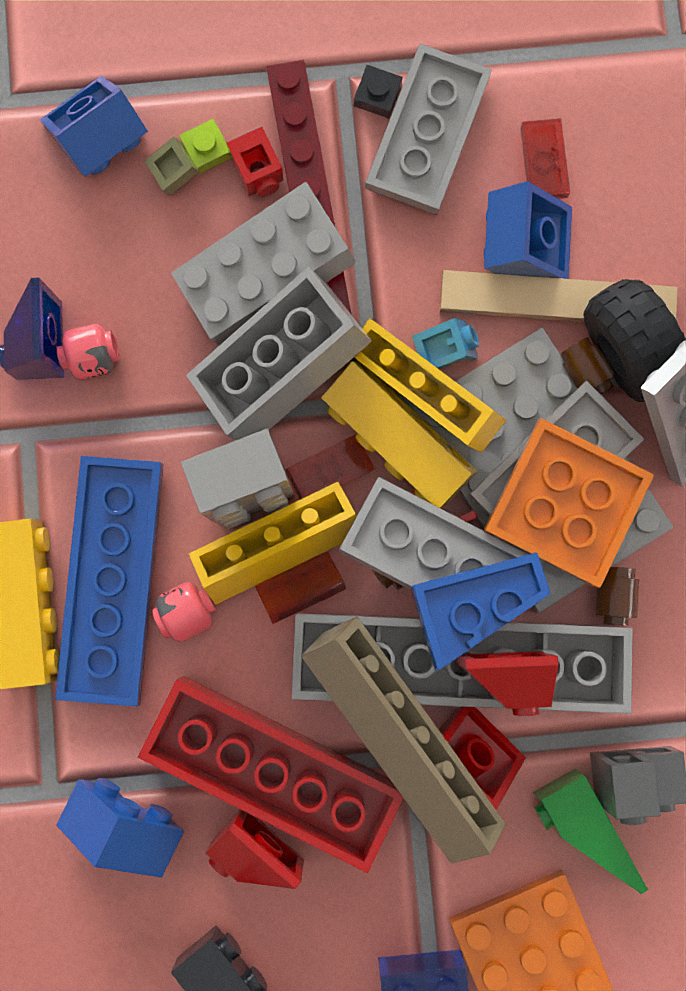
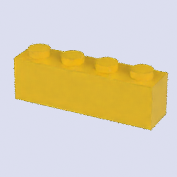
M369 318L362 329L372 342L355 355L354 358L466 445L482 453L507 420Z
M352 361L321 397L330 406L327 412L340 424L346 425L348 423L358 433L355 438L366 450L372 453L376 450L386 460L384 466L394 477L399 480L405 478L415 488L414 492L417 497L440 509L445 507L478 472L475 467L386 383L360 362Z
M336 482L188 554L204 590L215 605L342 544L356 519V514L339 482Z
M35 519L0 522V689L43 685L57 681L56 673H58L60 653L58 649H54L53 632L57 630V615L55 609L50 608L49 592L53 591L54 579L51 568L46 565L45 551L50 549V536L48 529L43 527V521Z

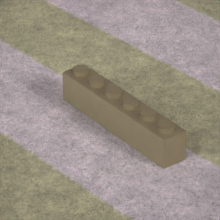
M358 616L323 632L302 654V659L450 863L491 854L506 823Z

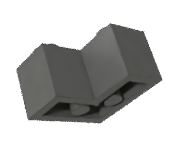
M672 746L590 752L594 793L603 809L617 820L620 819V823L625 825L645 824L647 822L646 817L661 816L660 812H671L676 810L675 805L686 804V768L683 751Z

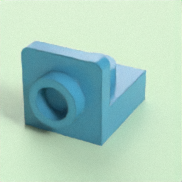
M453 318L412 336L417 353L439 370L463 360L472 361L478 358L476 348L479 347V339L474 327L471 324L468 325L466 321Z

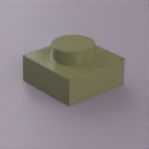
M175 137L171 138L145 160L146 165L162 191L169 196L199 173L198 168L186 149Z

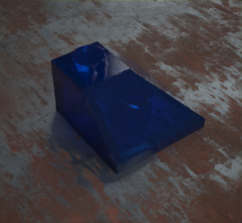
M31 278L4 330V345H0V365L4 372L16 380L64 378V370L57 356V346L63 345L62 301L40 278Z

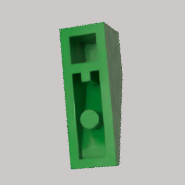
M573 769L533 792L539 802L533 808L546 830L553 827L562 839L640 894L648 891L647 886L584 774L577 769Z

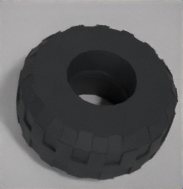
M622 279L605 288L589 300L583 313L584 323L593 344H598L617 374L614 377L617 384L630 398L637 402H645L641 387L645 384L646 379L675 353L677 347L686 338L665 302L649 285H646L641 280Z

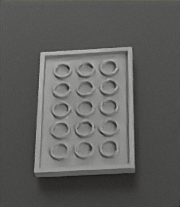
M543 328L535 331L455 381L507 420L482 453L466 445L417 406L412 408L478 470L476 475L459 493L470 510H475L478 517L476 519L483 530L490 517L468 495L531 435L540 418L546 420L577 390L562 365L565 362ZM626 457V458L624 459V460H626V461H628V462L631 463V461L629 460L628 457ZM649 489L637 510L611 567L673 528L670 520ZM540 560L551 594L532 607L536 613H540L586 583Z

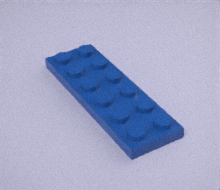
M81 456L55 700L135 707L140 705L164 466L161 462Z

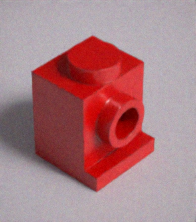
M263 127L226 142L230 160L233 166H235L248 196L257 193L259 197H267L279 189L278 183L284 181L282 166ZM255 168H262L252 173Z

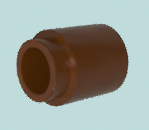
M588 337L573 344L560 354L565 361L562 365L577 389L585 381L600 395L614 387L610 380L616 377L617 374L598 344H592Z
M610 567L601 587L597 588L595 615H604L603 624L629 626V618L638 617L639 579H635L636 569Z

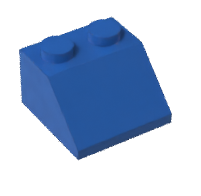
M103 76L98 77L40 119L50 135L84 177L90 173L95 175L102 172L109 166V159L120 151L128 152L134 149L141 142L140 137L148 132L123 91Z
M529 181L489 192L488 209L486 212L484 269L495 274L569 279L572 206Z

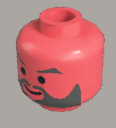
M98 323L67 330L63 334V345L57 346V356L62 369H70L73 376L79 380L109 374L113 371L115 362L120 361L118 345L112 330L106 331Z
M185 582L159 595L157 598V608L153 609L152 613L159 630L166 639L172 637L177 642H183L208 630L212 626L211 612L217 610L204 589L199 590L194 583Z

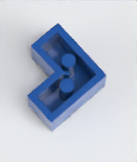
M98 778L95 783L79 779L56 826L94 867L162 878L184 833V830L172 820L173 814L166 808L156 804H151L149 809L140 807L134 801L124 798L119 794L120 787L109 780Z

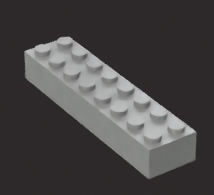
M313 613L295 614L292 699L333 701L301 656L323 632L358 616L420 705L505 708L456 664V659L435 672L420 618ZM509 622L464 653L542 651L558 656V671L552 707H540L539 710L631 714L633 628Z

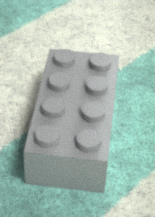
M304 182L171 272L209 338L220 346L308 266L323 281L328 282L354 265L356 261L307 182Z
M308 266L186 376L225 434L238 440L264 429L269 430L372 341L328 284Z
M268 429L181 461L200 514L220 526H229L230 530L252 522L250 516L264 510L269 515L288 506V500L295 498Z

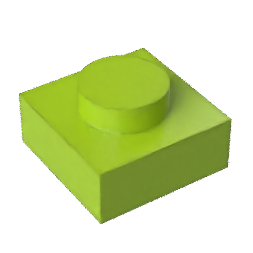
M214 118L179 135L181 143L199 170L198 175L230 159L226 141Z

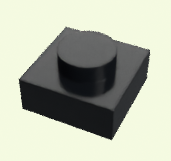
M366 65L354 97L353 106L390 118L402 86L403 77Z

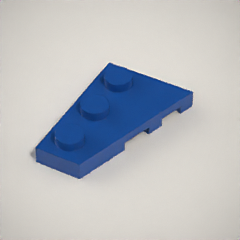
M537 552L415 584L411 587L435 672L551 594Z

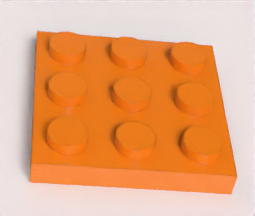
M540 418L483 531L527 554L537 552L541 561L594 588H600L654 474Z
M562 870L449 918L478 991H614L566 875Z

